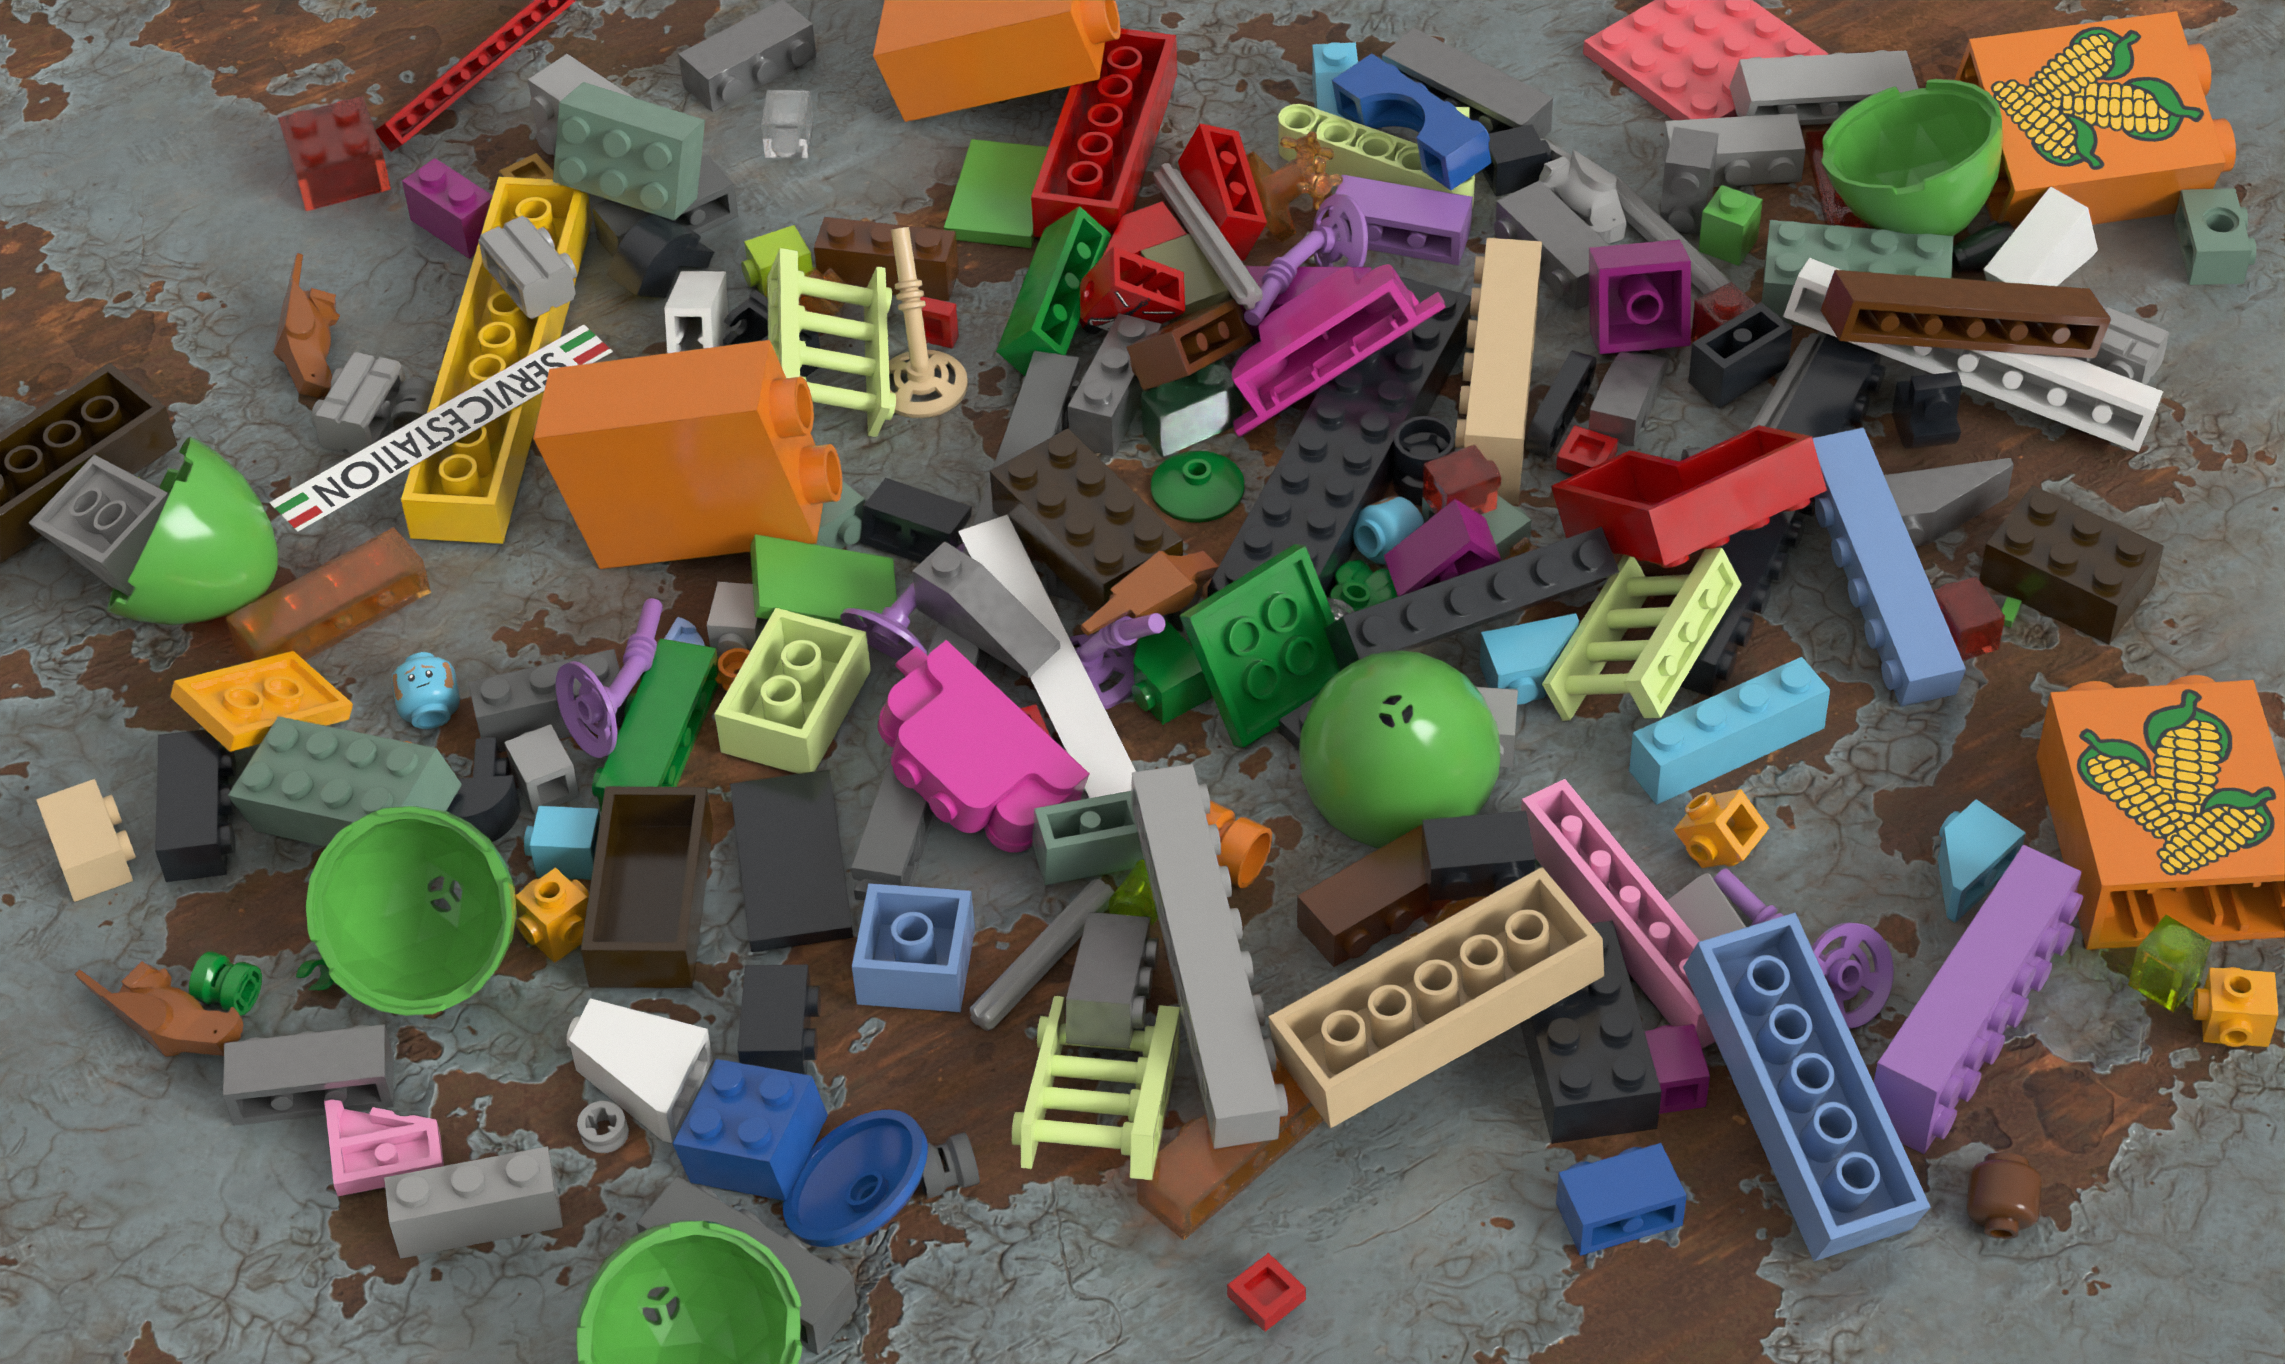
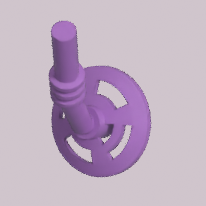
M1335 194L1328 197L1317 211L1312 232L1285 255L1277 257L1272 261L1262 277V300L1255 303L1254 309L1247 310L1244 314V319L1248 324L1258 326L1278 294L1285 293L1297 274V268L1311 255L1314 256L1317 267H1334L1333 262L1339 261L1343 255L1348 258L1345 267L1364 266L1368 250L1367 224L1362 209L1352 197L1345 194ZM1333 207L1331 216L1323 219L1321 222L1325 212ZM1345 214L1351 226L1352 242H1350V231L1348 224L1344 218Z
M960 544L956 549L963 552L965 544ZM914 582L891 607H885L881 614L865 609L846 608L840 615L841 621L846 627L865 631L867 644L892 658L900 660L916 646L927 655V651L921 642L907 629L910 624L908 616L917 607Z
M650 598L644 602L636 632L629 637L623 656L624 666L609 688L603 686L587 666L577 661H571L562 665L557 672L556 697L562 718L576 743L593 757L602 758L613 752L617 742V723L615 717L617 708L622 705L642 673L648 671L652 666L657 649V642L654 637L663 609L662 603L657 599ZM574 678L582 684L576 700L574 699L573 692ZM588 728H589L593 733H595V734L598 735V739L588 730Z
M1154 613L1133 619L1125 616L1100 629L1096 634L1089 636L1082 634L1069 638L1073 646L1079 645L1075 651L1105 710L1120 704L1132 693L1131 688L1134 685L1133 661L1135 655L1127 646L1133 644L1137 638L1162 632L1165 628V620L1161 614ZM1112 649H1115L1122 657H1117ZM1113 671L1124 674L1116 686L1101 693L1099 684L1108 680Z
M1729 869L1721 870L1713 879L1720 890L1753 921L1751 926L1784 916L1782 913L1776 914L1777 908L1770 905L1767 907ZM1854 922L1835 925L1825 931L1811 947L1848 1028H1856L1872 1020L1885 1005L1893 983V960L1887 943L1873 928ZM1843 936L1839 948L1829 951L1826 955L1821 953L1831 941ZM1862 941L1872 954L1875 972H1870L1868 958L1863 950L1858 947ZM1851 955L1855 957L1856 961L1849 959ZM1861 987L1870 991L1865 1001L1859 1007L1845 1013L1844 1000L1854 997Z

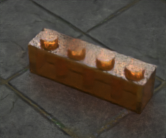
M393 527L343 555L328 561L302 577L287 583L261 599L244 606L227 616L226 620L235 649L246 663L294 651L306 661L431 593L423 559Z

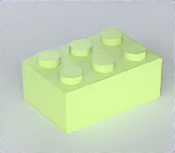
M775 608L715 712L721 753L797 774L815 772L871 671L866 632Z

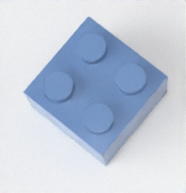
M868 883L852 963L857 1004L961 1012L975 933L972 892Z

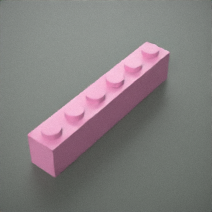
M1566 779L1523 798L1521 811H1526L1535 858L1590 924L1613 920L1627 972L1670 1025L1683 1026L1694 1024L1701 1048L1716 1042L1683 969L1695 946L1700 942Z

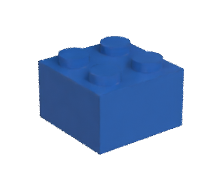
M716 1059L673 1142V1146L690 1183L786 1201L828 1114L814 1079L810 1075Z

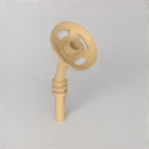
M909 227L892 229L891 235L899 280L895 284V289L900 290L896 298L902 301L898 305V310L904 313L909 352L902 353L889 360V374H894V384L898 390L895 393L896 405L894 413L909 418L935 417L950 411L962 401L968 388L967 373L962 364L949 354L936 350H927L922 308L926 304L925 301L920 300L924 296V291L918 289L923 284L922 280H918L916 276ZM946 365H949L955 373L954 385L949 383V373ZM938 368L940 370L941 378L935 376L934 369ZM902 373L907 374L908 381L905 384L901 380ZM937 391L941 396L925 402L910 401L913 394L927 395Z

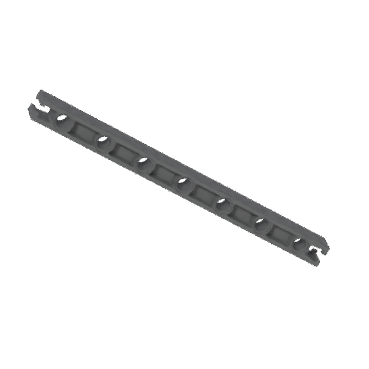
M1034 351L993 469L1068 429V405L1081 383L1074 380L1080 368L1079 357ZM990 477L972 526L999 518L992 508ZM1020 539V541H1021V543H1022V545H1023V547H1024V549H1025V551H1026V549H1027L1028 546ZM965 546V548H964V550H963V553H965L966 555L970 556V554H969V552H968V550H967V548H966V546ZM938 623L927 656L932 650L947 640L984 674L990 654ZM891 756L851 866L852 877L858 880L854 888L855 899L865 901L868 883L912 886L936 816L931 810L929 803L913 788H907L897 779L891 765Z

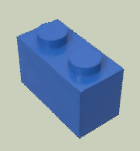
M1659 1143L1645 1148L1632 1147L1622 1151L1617 1156L1593 1163L1587 1161L1579 1162L1567 1170L1559 1172L1556 1205L1581 1256L1683 1226L1687 1195L1662 1144Z

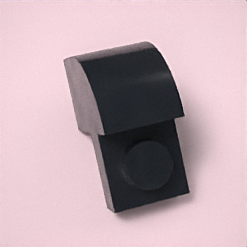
M652 214L637 222L624 236L616 250L607 276L636 296L666 298L679 266L708 268L714 251L699 242L701 236L696 232L682 227L671 219Z
M1958 371L1911 376L1909 381L1897 382L1892 416L1901 443L1906 449L1950 445L1958 442L1961 430L1957 420V413L1962 390Z
M496 738L476 739L473 777L458 778L462 785L446 811L471 823L488 837L491 842H494L504 836L517 821L520 813V802L514 776L510 773L508 757L500 758Z

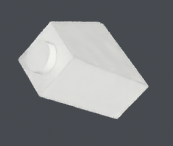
M2050 187L1984 268L1986 280L2058 286L2093 257L2098 250L2088 207Z
M680 272L665 305L667 353L723 346L727 326L724 323V319L728 315L726 272Z
M590 998L581 1017H575L572 1020L567 1033V1046L571 1048L576 1071L659 1139L673 1144L713 1061L708 1029Z

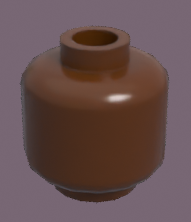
M1999 1152L1986 1155L1984 1161L1977 1163L1969 1172L1966 1207L1969 1218L1978 1225L1985 1227L1984 1232L1988 1236L2000 1239L2016 1238L2019 1230L2032 1227L2039 1219L2042 1184L2039 1172L2029 1166L2028 1159L2018 1154Z

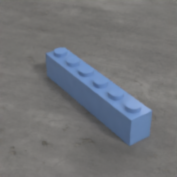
M1864 428L1813 438L1827 490L1814 496L1816 500V517L1822 528L1827 527L1832 539L1831 550L1834 562L1839 568H1844L1849 580V598L1855 608L1860 607L1863 614L1866 639L1872 649L1877 648L1882 661L1881 671L1886 687L1889 690H1894L1900 707L1957 694L1966 668Z

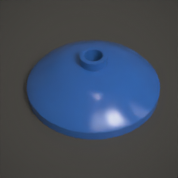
M878 1110L857 1116L831 1131L811 1149L787 1200L783 1201V1215L788 1228L805 1244L816 1247H832L858 1241L883 1227L910 1200L923 1176L928 1144L922 1128L911 1116L904 1112Z

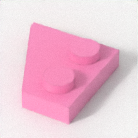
M331 1099L325 1101L333 1183L337 1196L385 1187L384 1177L444 1166L440 1131L436 1119L416 1115L399 1116L393 1111L372 1107L370 1114L344 1109L342 1101Z

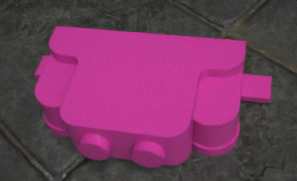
M1392 265L1379 266L1368 272L1361 279L1358 278L1352 267L1348 266L1337 270L1268 314L1258 326L1261 342L1245 351L1239 357L1232 370L1234 383L1253 408L1233 421L1234 430L1238 437L1245 435L1446 308L1440 293L1437 292L1419 303L1413 292L1406 288Z
M947 640L932 650L928 656L916 646L896 662L895 667L906 677L891 688L886 704L879 715L878 732L885 743L893 747L891 765L897 779L907 788H913L929 803L931 810L941 821L950 823L954 828L964 833H975L984 828L986 836L997 848L1007 852H1022L1032 847L1034 808L1081 800L1080 798L1090 773Z

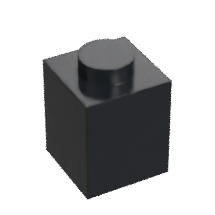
M1532 124L1489 134L1490 141L1488 143L1491 164L1483 168L1482 172L1496 197L1514 193L1539 181L1544 164L1552 161L1550 147L1546 140H1540Z

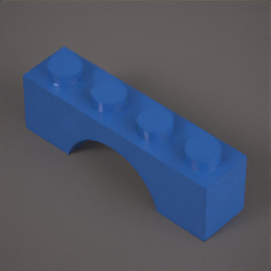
M1371 53L1332 79L1338 114L1344 118L1373 129L1398 126L1419 132L1416 139L1422 171L1449 190H1453L1491 164L1488 145L1490 137L1486 128L1479 121H1473L1459 112L1452 103L1444 102L1429 92L1422 83L1414 82L1402 74L1395 65L1387 64Z

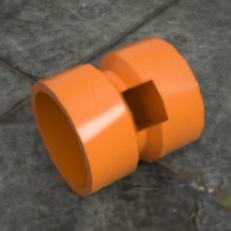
M1210 800V814H1206L1208 825L1216 824L1218 827L1221 843V854L1216 855L1218 865L1228 867L1231 884L1239 888H1246L1256 879L1267 860L1272 844V831L1270 828L1247 817H1240L1235 821V814L1232 810Z

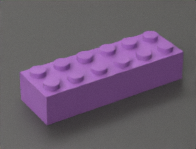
M2023 844L1878 1061L1874 1085L1902 1144L1925 1154L1935 1137L1943 1140L1949 1133L1957 1115V1110L1954 1109L1960 1099L1966 1102L1971 1099L1981 1079V1073L1978 1072L1984 1062L1991 1065L1995 1062L2005 1041V1036L2002 1035L2008 1025L2014 1028L2019 1025L2029 1004V999L2026 998L2031 989L2038 992L2042 989L2052 969V963L2049 961L2055 953L2063 956L2068 949L2075 933V927L2069 924L2074 920L2083 900V895L2076 893L2082 871Z

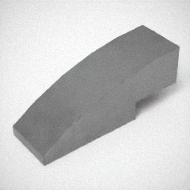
M1638 351L1620 352L1607 371L1591 406L1589 430L1617 438L1618 443L1634 447L1640 428H1645L1668 368L1669 358Z

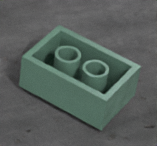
M582 82L559 102L553 182L676 220L697 199L705 120Z

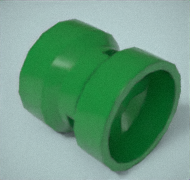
M208 951L199 958L193 968L189 981V994L198 1002L206 1005L217 1002L227 1012L230 1011L231 1007H234L240 1016L245 1015L254 1006L260 994L262 986L261 969L246 962L230 963L227 956L214 951Z

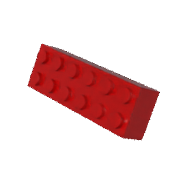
M1121 28L1119 39L1105 42L1100 79L1070 86L1031 195L1033 237L1041 238L1044 228L1080 206L1111 234V240L1122 216L1133 211L1177 78L1176 35Z

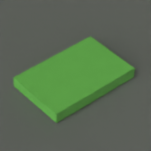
M971 139L944 230L956 231V240L1032 248L1035 237H1033L1031 195L1048 147Z
M757 534L754 535L751 542L754 614L757 618L769 619L775 608L845 626L840 618L844 609H865L881 614L885 607H891L897 600L893 558Z

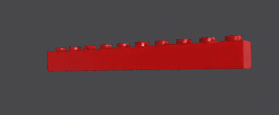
M532 0L375 129L374 132L390 152L396 150L576 0Z

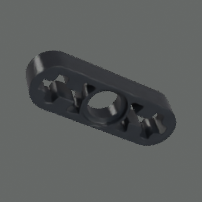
M1574 350L1570 352L1532 419L1525 443V450L1527 452L1550 458L1553 455L1592 384L1597 364L1596 357Z

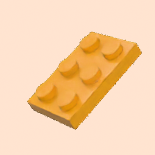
M294 651L175 680L170 696L230 752L261 744L278 716L327 726L349 720L353 706L350 700Z

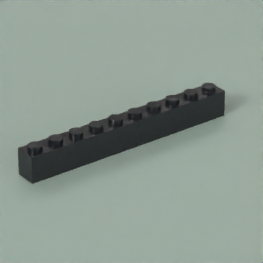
M1826 334L1776 429L1809 435L1812 438L1854 430V427H1852L1854 422L1862 423L1866 416L1870 397L1868 396L1870 391L1877 393L1883 382L1886 367L1879 365L1881 354L1848 341H1839L1837 337ZM1814 497L1810 498L1808 506L1795 511L1779 512L1769 517L1770 522L1767 525L1753 530L1738 531L1729 536L1730 541L1716 547L1723 548L1742 585L1680 687L1712 697L1720 680H1729L1737 659V653H1735L1737 647L1745 648L1750 640L1754 627V620L1752 618L1755 612L1764 613L1771 595L1772 587L1770 584L1772 580H1781L1788 562L1789 555L1787 551L1789 547L1794 549L1798 547L1805 529V521H1803L1805 516L1813 517L1815 514L1816 500Z

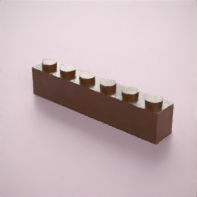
M1834 270L1820 309L1839 341L2096 358L2111 321V317L2090 288Z

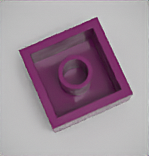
M1680 239L1589 248L1590 334L1599 354L1691 346V260Z

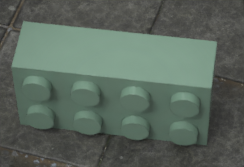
M1770 220L1761 302L1788 324L1806 326L1787 319L1783 315L1797 277L1809 258L1846 271L1951 278L1953 236L1904 234L1889 230Z
M278 716L228 794V797L255 831L327 847L339 831L360 818L380 809L420 806L446 811L462 784L437 748Z

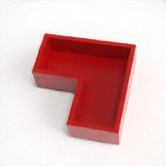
M1761 425L1681 461L1629 450L1551 486L1566 539L1602 526L1612 554H1624L1635 557L1637 561L1653 562L1660 564L1663 568H1671L1687 562L1689 554L1702 548L1712 549L1728 543L1730 541L1729 536L1738 531L1761 528L1770 522L1769 517L1779 512L1802 509L1810 504V498L1827 491L1812 436Z

